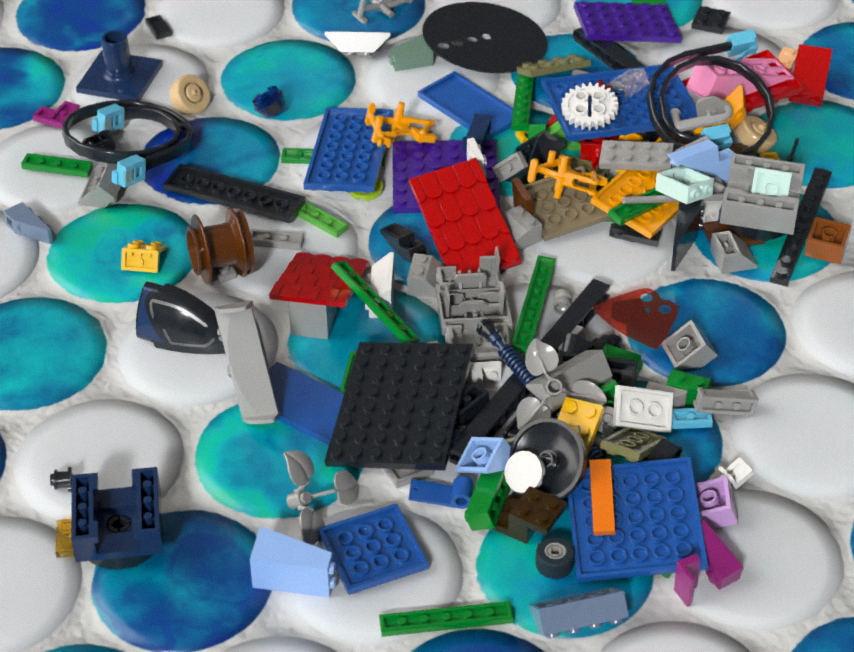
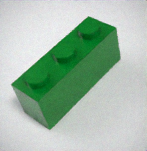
M504 471L480 474L478 482L475 484L474 492L470 497L467 510L464 513L465 521L469 524L472 531L495 529L510 489L506 482Z

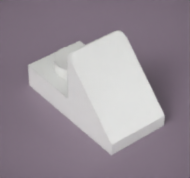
M501 361L471 362L467 383L471 385L476 382L483 387V381H501Z

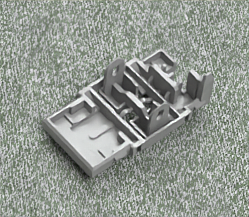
M498 246L495 247L494 256H480L477 273H471V270H468V273L461 274V271H458V274H456V266L437 267L436 269L437 284L435 285L442 336H445V341L448 344H473L474 354L472 362H504L498 355L499 349L493 346L490 341L487 342L482 335H478L476 332L477 325L481 320L491 319L494 322V326L499 331L498 334L502 337L504 344L511 345L513 340L511 334L512 319L504 280L501 281L499 271L500 255ZM467 312H472L473 318H467Z

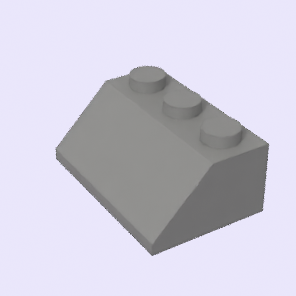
M101 162L92 170L78 201L79 205L105 208L110 203H115L119 197L117 194L123 187L112 183V171L117 169V164Z

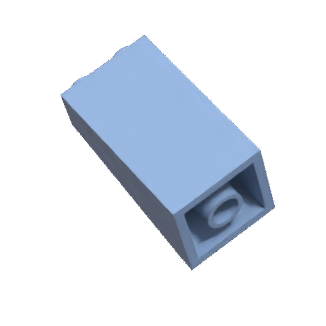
M259 527L250 557L253 588L330 597L331 589H335L337 576H333L335 574L336 562H332V552L268 528Z

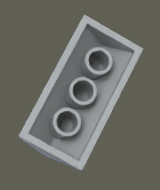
M586 350L557 366L553 371L548 372L552 379H558L562 383V388L573 392V384L579 380H587L599 386L612 378V373L603 350ZM543 374L526 384V387L541 402L547 394L545 388L548 379ZM561 392L556 397L550 396L544 405L551 412H554L562 407L565 397L571 398L572 396Z

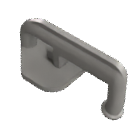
M713 95L701 98L696 102L697 117L681 121L679 116L681 111L678 108L671 109L670 113L674 127L683 132L725 122L732 117L733 108L731 103Z

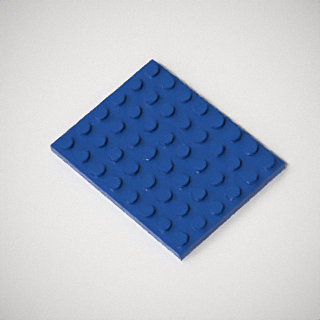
M661 65L541 79L542 88L568 142L655 131L649 118L646 95L651 78ZM674 66L667 68L656 81L653 96L658 117L657 101L662 83L672 72ZM677 75L668 85L664 98L667 118L673 127L674 123L670 113L673 108H678L681 111L679 115L681 121L697 117L696 105L679 75ZM600 79L604 81L605 85H612L615 97L618 98V114L615 115L614 120L610 119V124L605 123L604 128L599 125L598 130L595 127H592L591 130L585 127L582 130L580 125L575 128V123L570 125L569 120H565V116L562 115L561 103H563L562 99L565 98V93H570V89L576 90V85L581 88L582 83L588 86L589 82H591L592 86H595ZM592 96L588 97V117L592 115Z

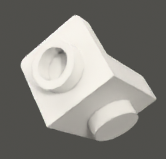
M740 457L726 469L722 466L718 468L721 473L719 478L727 476L735 490L755 474Z

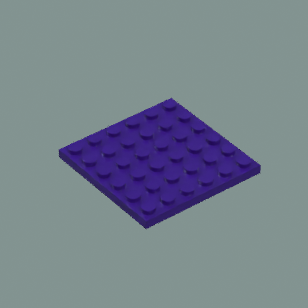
M487 139L482 155H485L487 165L484 166V169L486 171L487 183L500 210L499 181L492 169L493 166L497 165L496 140ZM436 140L435 143L392 141L393 213H422L410 187L409 179L467 161V152L463 151V140Z

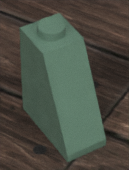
M423 34L391 48L389 63L393 65L395 71L433 66V51L426 44Z

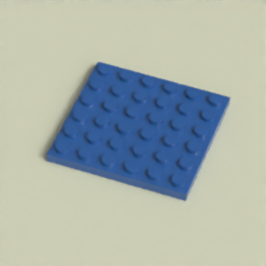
M691 457L611 465L615 535L594 536L590 467H586L581 483L568 496L577 582L676 573L677 561L694 554L700 558L699 570H708Z

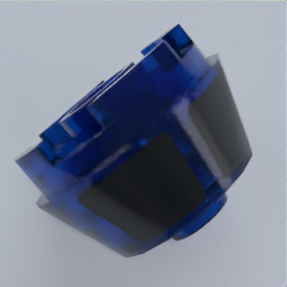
M276 85L267 87L269 91L263 94L258 93L252 100L254 110L265 118L279 115L286 106L283 92Z

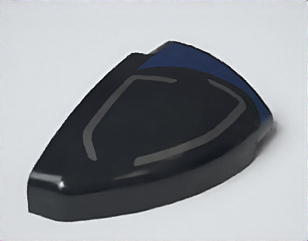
M150 281L143 285L136 314L137 338L153 342L156 348L191 354H226L223 342L218 338L221 335L217 334L219 326L214 309L196 296L174 285L166 283L163 286Z

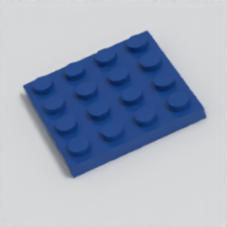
M397 503L318 528L320 539L326 551L332 552V562H336V571L348 595L429 569V562Z

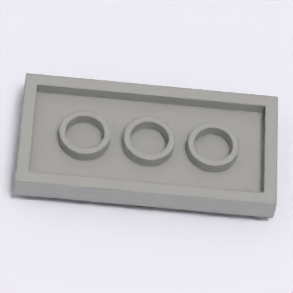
M603 140L599 169L669 170L672 164L667 154L673 152L674 143Z

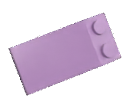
M727 476L695 483L701 521L705 520L711 529L738 524L734 492Z

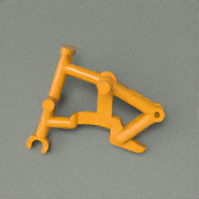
M398 102L394 118L381 115L375 116L376 106L374 103H370L365 118V124L367 126L372 125L374 129L371 141L377 143L379 147L385 144L388 148H390L391 141H396L399 135H411L419 143H435L437 135L433 134V131L430 130L435 126V121L403 116L404 102ZM418 123L423 124L425 126L423 128H417L410 126V124ZM382 124H391V131L383 132L381 129Z
M553 150L549 151L546 163L538 165V159L531 160L527 178L528 182L532 183L536 179V174L541 173L544 174V178L552 177L556 179L554 198L556 199L561 198L564 186L596 196V185L605 186L608 182L606 177L598 175L595 171L586 173L574 171L570 166L572 157L560 154L559 158L555 159L556 151ZM553 167H559L558 172L554 171ZM575 179L582 183H588L589 188L576 185Z

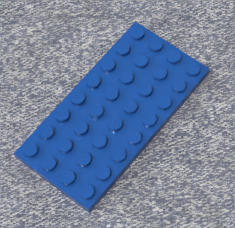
M326 107L303 183L304 190L374 193L386 145L382 144L379 147L377 143L371 141L374 129L372 125L367 126L365 124L368 109ZM375 109L374 115L393 118L394 112L393 109ZM382 124V131L389 132L391 124Z

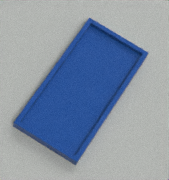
M455 71L418 91L419 98L468 130L474 118V113L490 115L491 131L488 136L489 140L511 128L513 108Z
M276 362L269 369V375L278 411L281 412L277 420L329 445L344 394Z

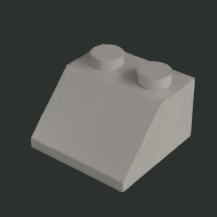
M414 253L407 276V294L436 298L437 267L445 266L432 255Z
M692 320L661 343L677 370L704 367L718 356L704 331Z

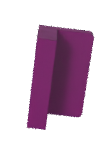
M696 554L677 561L674 591L687 607L692 605L693 590L697 588L700 558Z

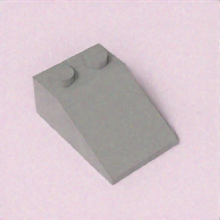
M521 205L506 211L502 215L518 252L542 240V224L528 211L526 212Z

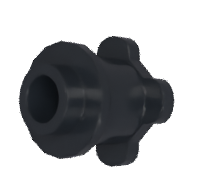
M68 467V471H58L55 469L54 474H50V485L54 486L55 490H58V488H68V492H72V467Z

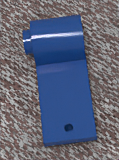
M467 476L455 478L452 485L411 479L408 500L465 509L468 507L470 497L473 494L474 483Z

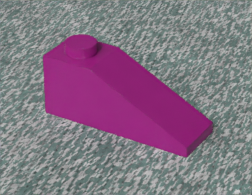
M702 520L701 525L708 562V570H705L709 581L720 590L739 580L744 567L706 521Z

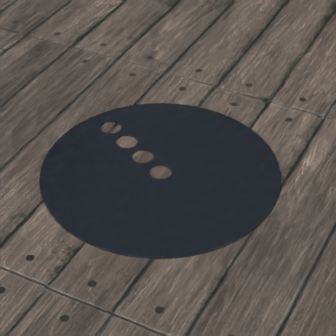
M460 2L443 6L433 11L426 18L422 28L423 38L435 54L456 66L477 72H516L517 67L522 66V63H537V60H541L547 50V38L542 29L533 20L513 9L491 3ZM480 34H487V35H489L491 38L488 39V40H485V39H481V38L479 37V35H480ZM473 37L477 39V42L471 43L466 41L465 38ZM460 40L463 42V45L456 46L452 44V41ZM446 43L449 45V48L442 49L438 47V44Z

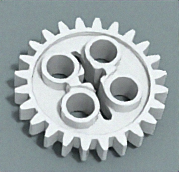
M589 82L588 86L582 83L581 88L576 85V90L570 89V93H565V98L562 99V115L565 116V120H569L570 125L575 123V128L580 125L582 130L585 127H588V130H591L592 127L598 130L599 125L604 128L605 123L610 124V119L614 120L615 115L618 114V98L615 97V92L611 93L610 88L605 90V85L598 87V83L595 86H592L591 82ZM589 96H592V103H591L592 115H591V117H588V97H589Z

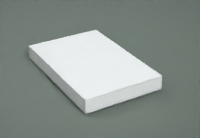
M616 385L613 426L671 433L674 393Z

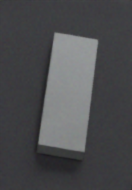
M259 229L250 230L253 246L301 250L304 241V234Z

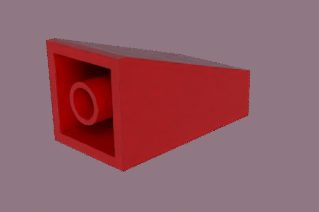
M799 44L793 75L805 87L798 95L789 97V102L822 106L832 49Z

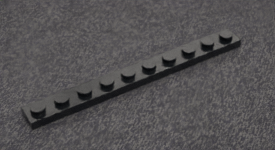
M819 168L814 169L797 211L794 234L787 235L771 274L770 283L788 287L830 182L832 171Z

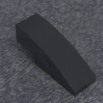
M396 223L379 229L390 246L408 262H412L414 253L427 255L425 244L416 240L412 231Z

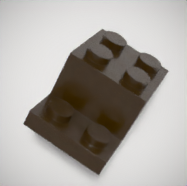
M529 486L520 499L512 495L508 497L493 530L527 544L536 531L543 535L549 533L566 509L567 502Z

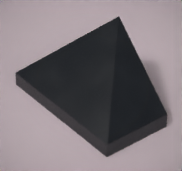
M546 130L541 131L537 137L544 163L548 160L550 150L556 151L555 159H557L566 145L565 142Z

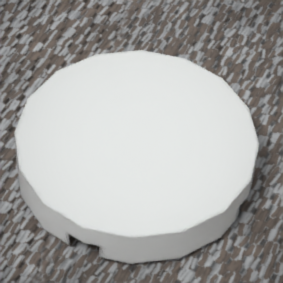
M520 451L515 453L508 459L505 465L504 475L506 482L516 492L524 493L529 486L537 489L543 482V475L545 476L543 461L532 452Z

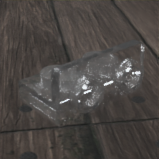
M645 68L629 69L608 84L612 85L613 89L623 90L625 97L629 98L648 86L649 81Z

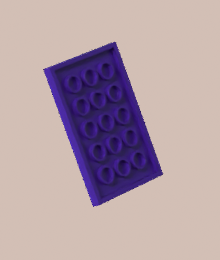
M600 1L574 2V10L586 40L681 43L682 36L667 5L634 4L630 2L626 4L617 2L603 3Z

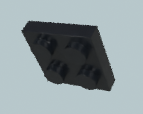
M700 6L692 21L691 28L723 34L731 12Z

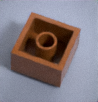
M815 217L807 237L804 256L841 265L849 242L852 225Z

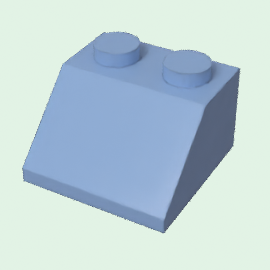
M471 437L455 471L487 474L503 471L510 456V445L504 438Z

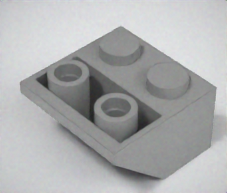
M731 231L712 233L710 251L722 274L757 269V264L745 241Z

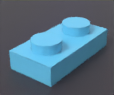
M695 408L672 410V429L708 428L713 425L711 413H697Z

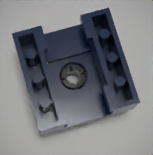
M157 467L132 469V487L99 490L98 473L72 475L71 541L76 562L89 561L96 566L109 570L136 567L154 554H163L164 531L161 511V488Z

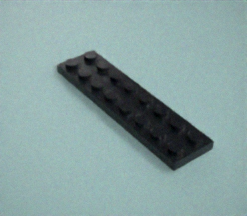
M179 164L163 184L164 190L234 209L240 208L245 212L286 223L293 221L306 202V197L184 164Z

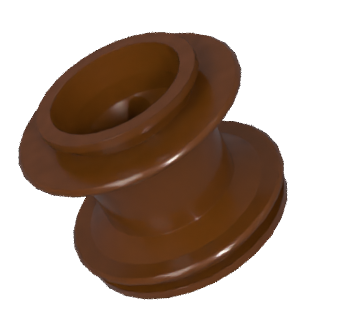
M232 208L227 209L226 223L203 227L200 218L194 214L191 218V226L186 228L187 249L193 271L197 276L201 275L206 284H210L212 269L234 265L241 277H245L246 273L252 274L254 271L255 261L251 233L246 217L240 208L234 210Z

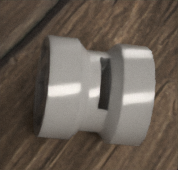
M559 289L554 293L553 310L556 314L563 315L572 304V293L567 289Z

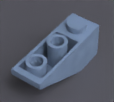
M23 202L4 210L6 225L15 234L48 244L53 243L52 228L46 225L42 218L34 214L33 210Z

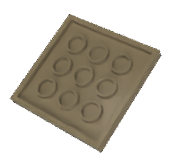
M583 166L573 169L579 173H586ZM552 177L524 185L532 198L533 217L542 224V238L544 242L611 220L607 215L608 213L590 203L593 196L586 192L564 186L561 198H554L556 179ZM575 179L576 185L589 188L588 183H582Z

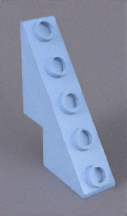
M708 139L667 154V156L671 159L670 163L677 167L683 165L697 170V172L704 175L708 174L711 178L719 177L727 184L730 163L734 152L729 148L718 151V146Z

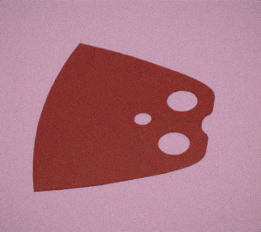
M649 288L634 290L592 307L604 321L617 331L654 349H658L678 314V306L670 300H663L657 292ZM642 294H650L653 299L649 302H644L640 297ZM667 305L671 308V311L669 313H661L659 307ZM648 308L650 312L645 313L643 309Z

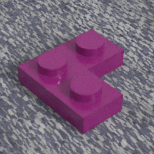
M64 101L57 110L41 106L33 115V120L62 129L67 116L80 109V105Z

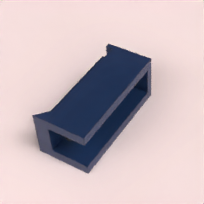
M474 113L467 136L463 137L464 152H467V139L474 138L476 143L480 144L481 153L483 152L491 131L490 115Z

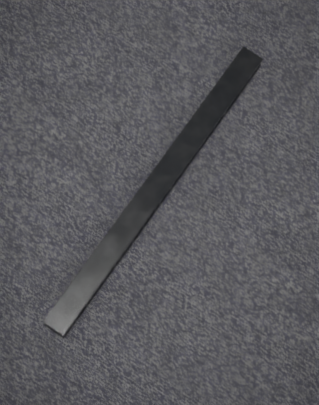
M593 278L541 339V342L553 347L559 357L558 347L564 341L565 334L571 333L576 326L585 328L608 301L609 295L605 293L609 291L610 285ZM514 373L452 444L450 454L453 456L449 458V462L455 465L458 464L471 437H495L515 413L518 404L530 395V391L527 390Z

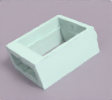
M681 165L680 167L657 173L656 191L685 204L713 195L714 178Z

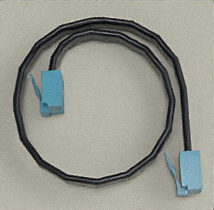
M754 29L729 34L724 43L687 50L670 57L653 74L646 95L649 118L661 140L666 143H674V152L676 149L683 147L680 143L687 145L706 135L710 141L718 146V151L730 148L733 143L728 123L704 128L699 136H690L681 133L673 127L667 118L664 98L668 85L679 73L695 66L717 65L736 71L753 83L764 99L768 117L764 134L755 145L736 154L751 156L769 138L775 118L772 94L759 75L741 62H738L746 56L756 54L758 50L757 36ZM721 52H727L728 57H732V56H736V55H739V56H738L737 58H735V59L732 60V59H728V58H725V57H722V56H708V55L717 54V53H721ZM678 64L662 83L657 101L658 117L653 96L656 81L667 68Z
M112 100L87 105L69 114L62 125V137L65 145L79 156L97 162L117 164V169L112 171V183L126 188L145 180V171L174 160L187 152L193 141V129L186 118L169 108L150 102ZM97 116L92 119V130L95 132H101L102 130L116 131L124 128V120L146 119L161 123L170 129L174 136L171 140L158 147L139 151H114L99 149L81 143L71 136L69 131L72 126L79 122ZM181 130H183L186 137L180 142Z

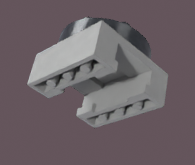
M733 153L727 187H725L720 223L727 224L742 237L754 240L768 241L782 237L785 234L793 235L805 164ZM755 167L792 173L788 197L781 196V198L751 194Z

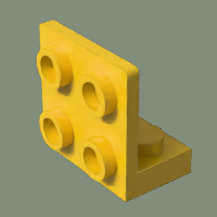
M133 240V243H128V245L122 248L121 270L158 273L160 253L167 249V245H162V242L157 241L145 244L143 240Z

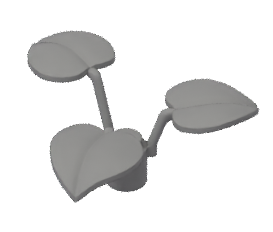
M534 339L527 349L525 364L527 370L534 376L544 373L548 379L545 388L547 394L541 403L535 397H527L518 404L516 411L517 428L521 430L525 425L534 420L550 418V409L543 405L550 396L556 397L561 392L572 396L571 398L598 405H603L607 402L606 396L597 385L587 380L575 382L572 387L573 392L562 388V383L558 379H552L547 372L553 371L557 367L559 361L557 352L550 345Z
M287 451L283 455L287 462L289 476L295 485L300 486L294 489V492L287 495V505L291 509L301 511L299 523L302 540L313 545L321 540L318 528L325 526L320 514L314 513L313 508L306 507L312 498L337 492L339 503L349 505L355 502L358 497V486L350 472L340 470L334 476V486L336 489L310 494L302 489L310 483L309 477L314 474L311 458L301 451Z

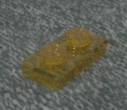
M71 519L57 520L56 558L74 556L71 541Z

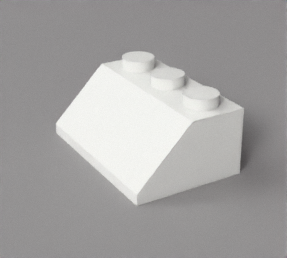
M394 252L388 253L372 265L371 273H368L367 279L368 285L391 309L393 308L395 282ZM365 304V310H369V318H378Z

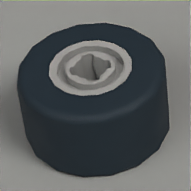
M550 537L542 540L537 546L535 558L536 568L539 573L551 579H560L568 576L574 567V547L570 542L559 537Z

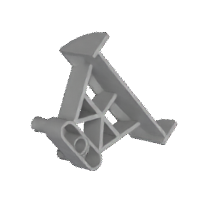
M253 301L216 306L214 311L219 326L217 334L221 335L218 338L223 342L228 361L227 373L230 372L228 376L232 378L243 422L247 424L276 422L281 412L278 411L259 324L254 316Z

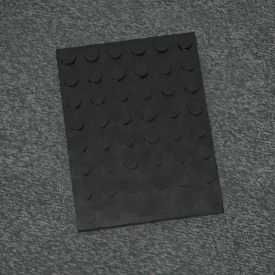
M359 342L325 457L326 467L445 471L474 354V345Z

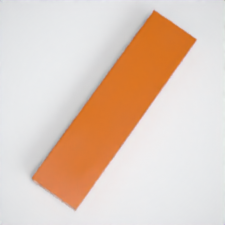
M611 459L590 460L594 536L615 535Z

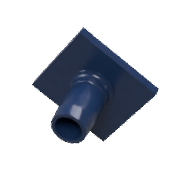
M120 30L108 31L102 36L101 52L76 86V92L117 100L140 101L162 68L163 61L130 55L126 33Z

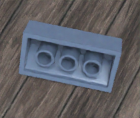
M614 587L529 605V610L538 633L546 636V638L558 637L559 632L567 631L568 634L581 631L580 628L586 626L589 629L602 627L601 623L605 622L610 624L621 623L623 618L629 617L625 593L623 590Z

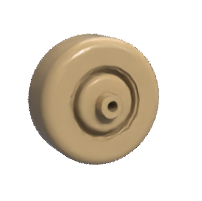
M184 75L175 80L170 87L171 103L181 114L193 115L201 113L210 103L209 88L196 75Z
M748 115L736 126L735 134L743 145H748L749 148L755 145L762 137L767 122L756 116ZM773 128L769 138L756 153H768L776 144L777 135Z

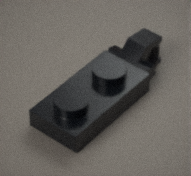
M612 223L609 236L658 247L662 231L659 230L649 239L628 225L619 226Z

